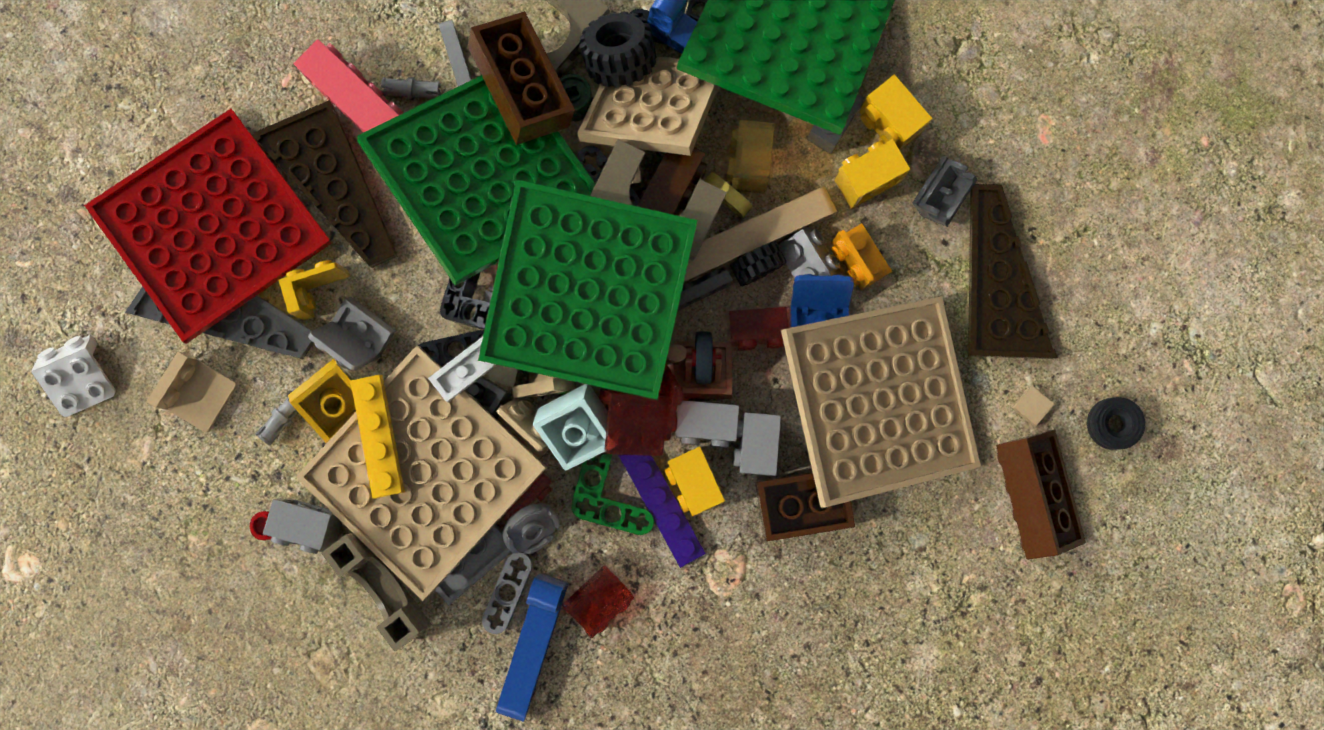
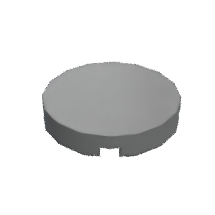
M547 504L528 505L517 511L507 521L502 532L503 542L514 554H518L517 552L532 554L541 550L553 539L555 528L558 530L560 525L559 517Z

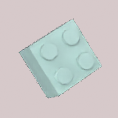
M584 384L538 408L532 424L565 471L615 447L620 430L592 387L588 384Z

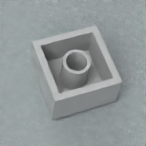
M679 400L676 438L682 439L681 444L699 446L700 440L711 441L710 447L728 448L729 443L736 442L739 405Z
M744 413L741 419H738L736 438H740L739 449L735 448L733 450L732 467H737V473L776 476L780 415Z
M291 498L273 499L263 535L271 536V542L284 546H289V543L299 544L300 550L317 554L318 551L323 552L338 541L342 522L327 508Z

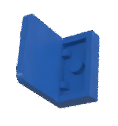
M812 274L796 276L794 278L790 304V328L849 316V305L854 287L853 277L843 275L815 276Z

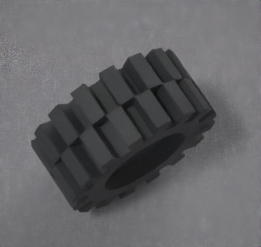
M774 241L745 254V256L734 261L730 267L739 285L743 287L773 273L785 265L787 261L777 242Z

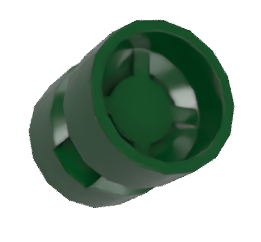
M565 75L560 78V81L575 109L571 121H581L585 118L593 101L590 85L580 75Z

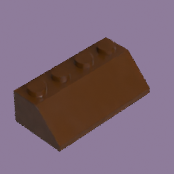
M1056 430L996 445L998 451L997 459L1002 466L1005 488L1011 499L1013 518L1018 525L1021 536L1020 544L1025 551L1026 559L1057 556L1085 544L1086 540Z

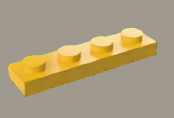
M378 374L351 380L350 383L372 499L405 493L383 375Z

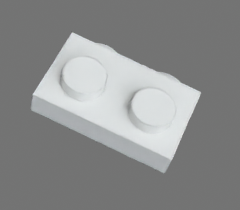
M92 334L84 338L76 336L68 340L63 347L56 350L54 348L44 350L37 356L38 359L31 371L59 413L64 417L105 401L115 394L114 386L93 356L98 343Z

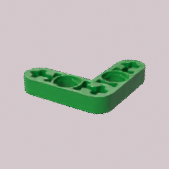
M614 448L609 449L607 455L602 454L600 463H606L604 470L596 465H587L588 460L583 462L571 505L573 514L582 520L636 535H644L650 532L654 525V519L648 510L601 497ZM592 469L598 471L601 475L600 483L594 487L587 485L584 480L586 472ZM584 498H588L590 505L598 507V501L604 502L600 509V519L594 518L596 514L594 511L589 510L585 515L581 514V508L577 507V503L583 502ZM611 505L617 506L621 510L620 520L614 523L607 521L604 515L606 508ZM626 508L632 510L630 514L632 517H639L640 513L645 514V520L649 521V526H643L642 530L636 529L637 524L628 521V527L622 526L626 518Z

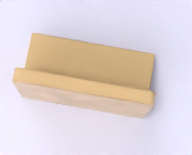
M528 372V384L512 387L514 398H533L572 391L575 389V382Z

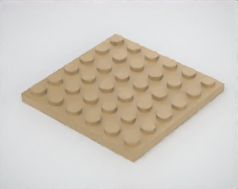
M942 296L781 330L820 507H829L981 467Z
M416 346L384 380L405 493L372 499L356 412L303 468L296 478L422 601H425L548 467L466 390L447 403L428 379L442 367L420 346Z

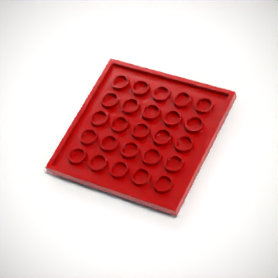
M232 108L84 205L185 344L279 281V279L286 276V273L293 271L332 244Z

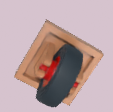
M708 331L696 332L695 341H674V345L680 344L686 348L687 355L683 363H673V398L732 399V342H713L712 333Z

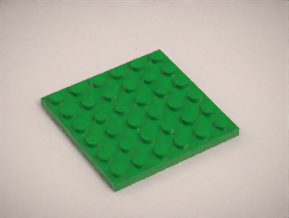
M708 0L678 61L677 70L841 135L895 0Z
M482 75L357 136V142L455 286L499 262L516 179L588 196L591 195L596 185L559 131L516 145Z
M516 179L478 361L658 400L698 220Z

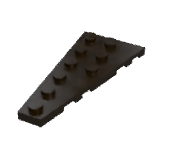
M330 100L251 133L369 267L373 268L398 257L334 105Z
M975 184L970 191L968 357L1058 359L1048 335L1050 332L1047 323H1044L1039 307L1040 301L1027 261H1024L1019 236H1016L1011 211L1003 187L998 184Z

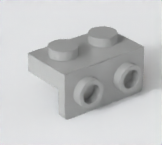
M812 226L801 229L778 245L787 261L786 265L794 278L805 274L815 276L842 274L839 269L840 263L832 253H829L824 245L823 235Z

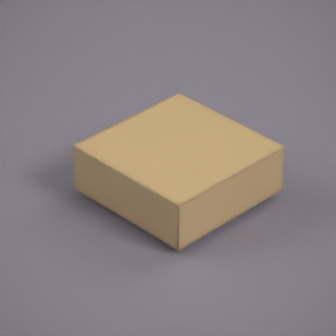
M1031 385L1011 408L1034 427L1049 412L1054 403Z

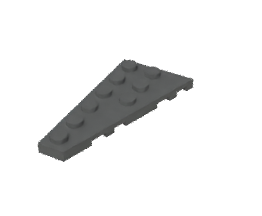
M143 287L125 311V313L169 324ZM258 295L203 332L204 334L304 359L314 344L308 338L312 330Z

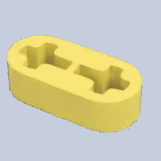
M711 172L704 180L727 192L722 204L740 218H744L752 208L751 203L716 173Z

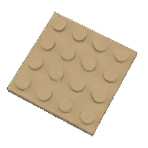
M657 57L655 67L651 68L652 72L649 75H644L643 80L633 82V85H622L615 88L613 85L605 87L603 83L600 84L578 130L579 141L615 146L619 139L638 149L691 156L719 86L677 70L679 59Z

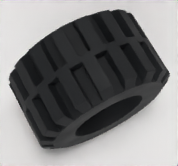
M613 12L610 15H602L598 17V20L591 21L588 24L589 27L584 28L582 31L583 35L580 36L579 41L588 76L591 79L593 78L597 84L603 83L605 87L613 85L615 88L622 85H633V82L643 80L644 75H649L652 72L651 68L655 67L657 56L651 27L646 19L639 17L638 14Z

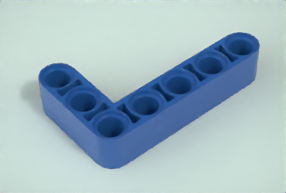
M655 0L650 8L647 20L651 27L652 35L682 54L697 24L696 20L685 14L688 0Z
M541 573L534 578L526 601L529 608L495 713L522 722L525 721L569 582Z

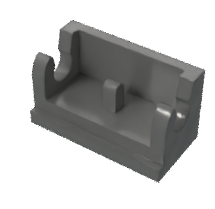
M942 156L912 204L922 217L948 227L978 180L977 177L966 172L968 170L966 165Z

